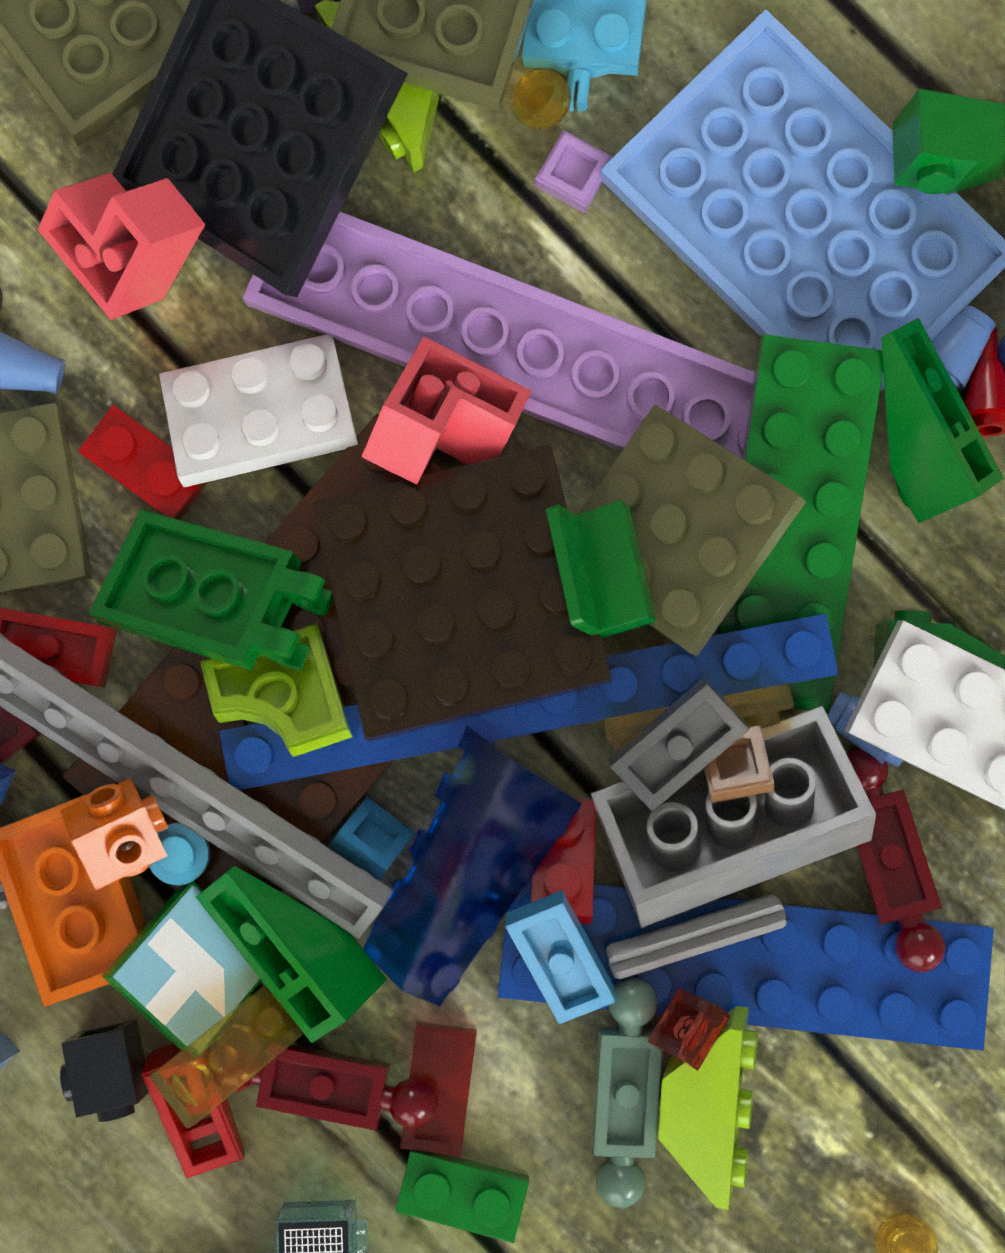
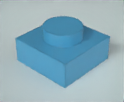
M366 797L336 834L329 847L356 867L369 872L379 881L415 832L370 798Z

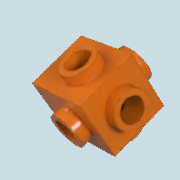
M131 778L118 784L101 786L93 790L86 799L60 810L70 840L95 890L123 877L140 874L152 863L167 857L157 833L168 829V825L154 795L152 794L141 799Z

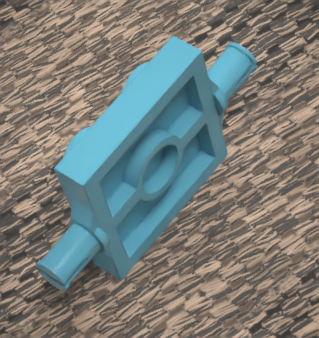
M534 0L525 29L522 51L523 66L553 69L568 76L563 107L574 112L576 92L578 90V112L586 111L588 109L587 103L591 78L607 74L638 76L647 0Z

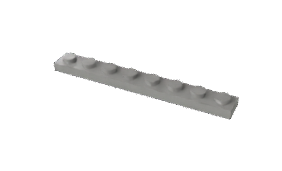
M0 633V706L116 782L120 783L131 778L141 798L153 794L161 811L360 939L385 906L393 892L392 889L376 880L366 870L356 867L324 846L315 837L304 833L279 817L263 803L253 800L222 780L212 770L199 765L167 744L158 735L150 733L128 719L104 700L96 698L71 682L55 668L42 663L14 645Z

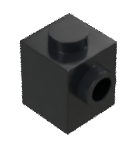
M137 1019L77 1032L61 1043L65 1064L60 1069L61 1089L65 1099L68 1102L73 1101L76 1118L97 1113L98 1122H107L126 1117L135 1112L134 1105L138 1104L149 1093L141 1075L145 1064V1057Z

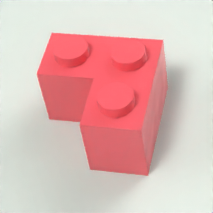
M108 173L55 190L37 230L107 317L113 320L165 298L202 232L205 223L168 178L125 191L112 173Z
M423 336L386 399L362 454V458L417 485L436 449L466 465L500 457L532 391Z

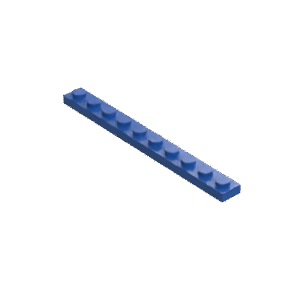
M826 614L713 635L697 657L676 643L606 656L612 678L611 683L371 742L365 739L358 704L346 706L344 710L352 738L296 757H292L282 737L266 725L258 723L222 730L219 732L228 782L236 789L242 790L667 708L703 677L724 697L838 675Z

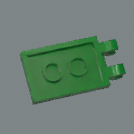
M140 509L88 614L99 624L252 671L259 654L280 665L301 671L311 648L308 645L297 643L300 635L294 631L282 628V623L292 603L311 613L326 616L334 596L331 590L322 588L325 583L322 577L298 571L302 562L293 551Z

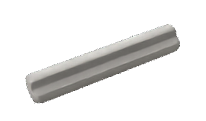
M769 894L611 944L606 948V957L612 975L616 979H623L782 929L787 925L786 914L778 896Z

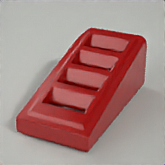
M173 1043L151 1051L146 1058L141 1075L187 1179L243 1160L245 1151L226 1093L213 1082L210 1072V1062L213 1055L209 1045L195 1060L185 1055ZM198 1087L200 1088L201 1094L178 1101L176 1095ZM207 1111L211 1114V1117L186 1125L184 1121L186 1118ZM219 1133L220 1141L195 1150L193 1149L191 1141Z

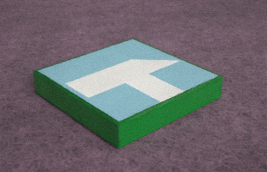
M192 881L181 885L102 974V977L185 1055L197 1060L262 980L197 900L196 896L203 892V890Z

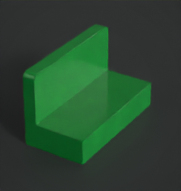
M618 500L578 515H574L560 504L547 507V518L572 626L591 636L600 634L601 639L656 622L630 506L624 501Z

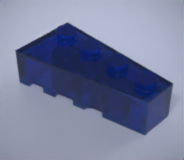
M469 726L466 727L458 744L465 752L454 775L445 773L434 795L441 803L428 830L418 829L409 848V851L412 853L413 863L406 878L394 881L391 887L393 892L380 911L362 949L401 991L437 1006H441L449 993L459 984L463 973L485 942L494 934L503 916L522 889L529 884L538 866L557 839L564 834L569 822L582 805L581 802L541 771Z

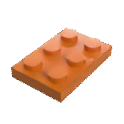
M90 793L0 828V881L44 1007L109 984L102 977V974L147 925L131 878L123 877L95 890L70 840L60 810L86 799Z

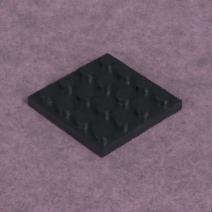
M190 0L112 175L125 191L168 178L205 223L198 237L200 241L281 293L298 297L408 73L281 0Z

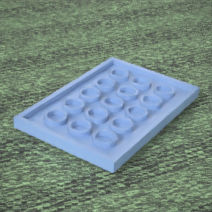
M766 9L605 164L599 172L602 182L759 336L767 334L882 350V336L919 318L930 340H932L1005 268V239L957 193L925 194L918 189L894 185L893 131ZM884 372L882 374L880 391L885 387Z

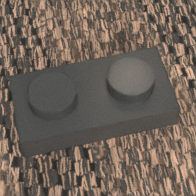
M703 677L609 758V765L653 812L743 736L749 728L746 721L711 683Z

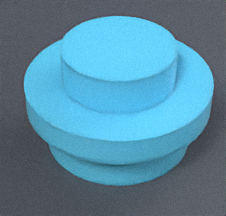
M180 822L169 824L168 829L157 833L167 854V857L149 866L158 879L171 885H184L196 880L204 873L210 860V846L206 839Z

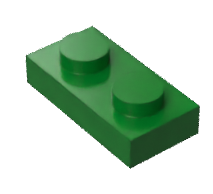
M412 1145L395 1212L514 1243L529 1185V1176Z

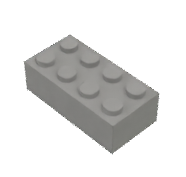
M823 706L761 729L774 781L773 792L711 803L703 768L653 812L624 781L591 793L599 824L641 928L872 840L876 813Z

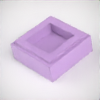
M563 130L536 176L534 187L585 214L603 183L599 174L600 169L613 157Z

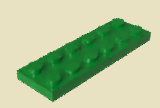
M767 334L760 336L742 459L800 495L806 503L716 630V635L826 614L837 665L882 381V350ZM835 675L724 696L723 698L803 710H813L823 706L825 712L829 713Z

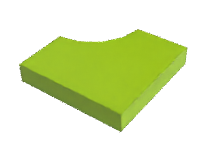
M317 623L294 630V632L300 635L297 643L308 645L311 648L301 671L280 665L260 654L252 671L212 658L201 661L200 664L213 715L217 721L224 723L246 720L266 725L282 737L292 757L352 738L324 639Z

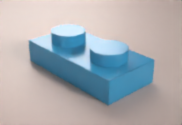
M563 890L506 913L505 927L559 1024L616 1002L615 987Z

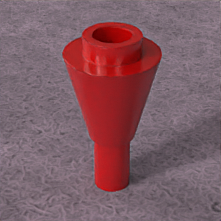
M996 327L991 332L990 338L967 382L963 399L982 437H993L1005 433V371L998 358Z

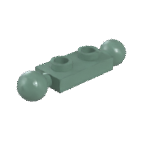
M637 977L621 979L614 985L616 1002L608 1005L612 1017L619 1023V1027L598 1028L591 1149L593 1156L610 1157L609 1160L604 1162L597 1173L596 1186L600 1197L607 1204L616 1208L630 1207L641 1198L645 1189V1177L642 1169L634 1159L655 1158L663 1037L660 1030L643 1029V1025L648 1023L656 1012L657 997L652 986L645 980Z

